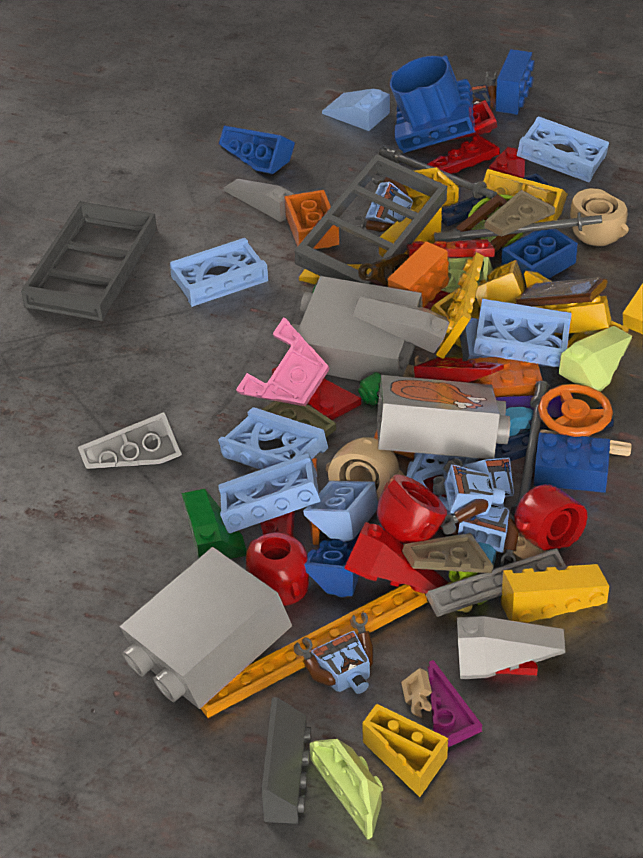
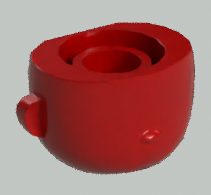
M394 475L385 485L378 500L377 517L380 525L392 537L404 544L431 540L447 516L446 507L434 493L418 481L404 475Z
M547 484L536 486L529 490L521 498L514 515L515 525L519 533L531 544L542 550L571 546L582 535L588 518L587 510L580 502L559 488Z
M274 532L262 535L249 543L246 554V571L278 592L283 606L297 603L308 592L309 574L306 572L304 565L308 557L305 547L298 539L289 534Z

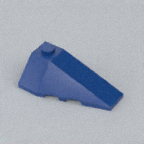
M224 126L219 145L239 157L254 170L274 174L290 161L295 142L281 135Z
M360 532L350 541H341L340 539L323 540L318 550L312 549L308 552V560L304 564L306 572L327 594H335L338 597L353 596L359 575L344 568Z

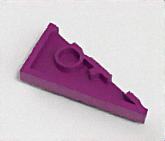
M429 661L427 669L432 690L430 701L433 731L447 737L448 747H451L482 732V724L435 661Z

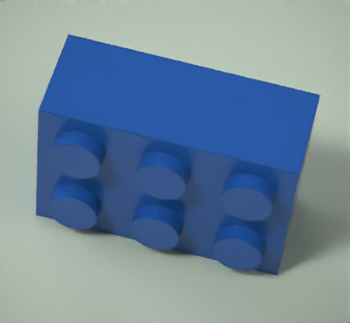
M510 49L497 78L496 111L518 115L520 108L524 107L525 97H528L529 88L533 86L534 76H531V71L533 72L535 60H532V52Z
M557 229L534 231L502 249L501 266L517 260L523 278L525 271H533L549 279L576 263L578 243Z
M539 432L534 486L547 484L563 489L606 493L610 439L583 436L572 437Z

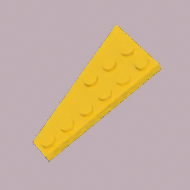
M477 252L472 260L468 258L463 267V270L466 272L461 275L457 284L460 288L456 289L452 297L455 302H452L447 311L449 325L444 340L436 352V356L442 359L445 358L471 320V315L469 314L473 310L472 304L475 300L478 287L477 281L480 278L479 272L484 256Z

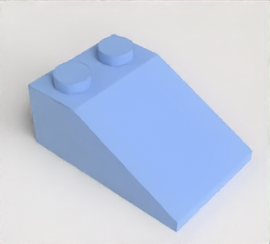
M374 88L343 93L322 110V114L370 131L390 113V94Z

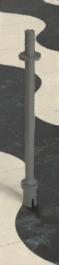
M386 145L381 146L382 148L379 149L380 156L388 158L397 164L401 162L418 170L435 168L404 156L403 151L400 149H392ZM440 170L456 185L471 190L474 198L486 196L492 199L497 195V192L486 188L487 186L484 181L473 183Z
M578 212L577 218L532 223L509 234L578 226L579 231H582L583 225L602 223V215L581 217V213ZM453 228V231L434 232L435 241L445 242L499 236L488 229L461 232L457 228Z
M546 381L536 382L534 396L530 401L534 411L518 503L530 490L541 426L538 405L542 396L550 389V385ZM518 503L511 506L510 514L512 516L515 515Z

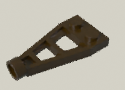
M395 254L372 264L364 263L359 267V277L364 281H371L377 286L388 287V278L394 273V267L397 270L409 258V254ZM369 268L372 270L370 276L366 273Z

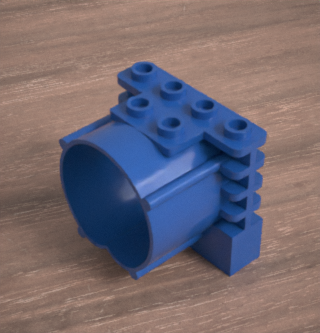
M446 55L443 57L425 56L417 58L391 73L390 87L397 102L395 140L403 153L475 132L471 85L467 79L456 80Z

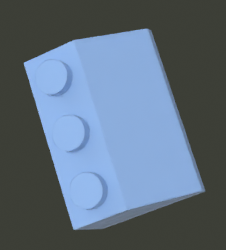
M329 481L319 493L320 502L307 506L303 510L304 516L330 539L350 541L356 537L365 522H368L377 511L378 500L375 482Z

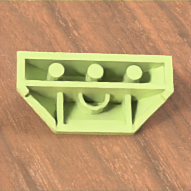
M339 739L311 742L310 760L365 837L370 839L373 837L382 804L381 792L383 791L381 781L377 776L373 777L369 772L365 759L362 756L358 757L350 746Z

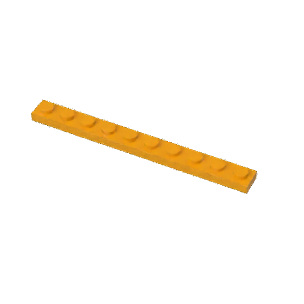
M404 584L248 665L200 709L209 718L306 667L303 662L304 657L294 652V645L297 642L303 650H306L302 639L305 637L311 640V650L353 630L357 634L358 630L352 627L350 620L354 615L356 622L362 624V612L368 616L365 630L370 633L427 603V597L424 593L414 591L410 585Z

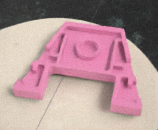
M283 317L273 336L291 346L267 383L247 373L236 391L241 395L306 406L330 368L292 327L289 321Z

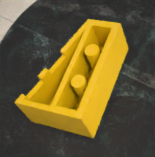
M424 196L421 199L422 203L415 210H410L419 213L429 198ZM442 207L414 241L435 242L434 232H441ZM406 217L401 222H395L380 237L394 244L412 220ZM379 247V255L383 257L387 250Z
M517 260L495 268L487 275L488 281H485V279L481 280L475 297L480 308L482 299L514 304L516 298L524 292L526 284Z
M376 704L362 722L363 743L409 788L421 797L448 757V738Z

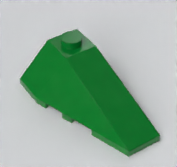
M205 489L181 493L198 559L212 547L229 559L246 556L247 549L243 535L239 530L228 533L220 516L221 508Z

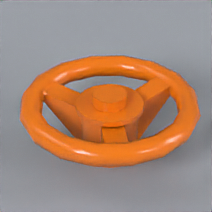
M567 384L552 388L542 396L538 405L540 418L549 429L561 435L572 437L590 436L602 431L611 422L613 415L611 403L602 392L590 386L580 384ZM571 393L584 394L594 398L602 405L603 409H590L586 402L573 399ZM560 396L563 416L553 420L548 414L547 407L553 398Z

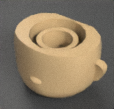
M593 188L584 189L573 197L571 218H577L578 212L581 213V217L602 215V223L583 225L582 231H579L578 226L572 227L573 233L583 243L591 246H606L616 242L620 237L628 233L629 228L626 225L628 209L623 201L601 189Z
M362 437L347 443L335 454L331 462L326 464L329 481L375 482L377 500H379L385 485L394 475H404L399 470V463L395 453L391 450H379L378 439L371 437Z

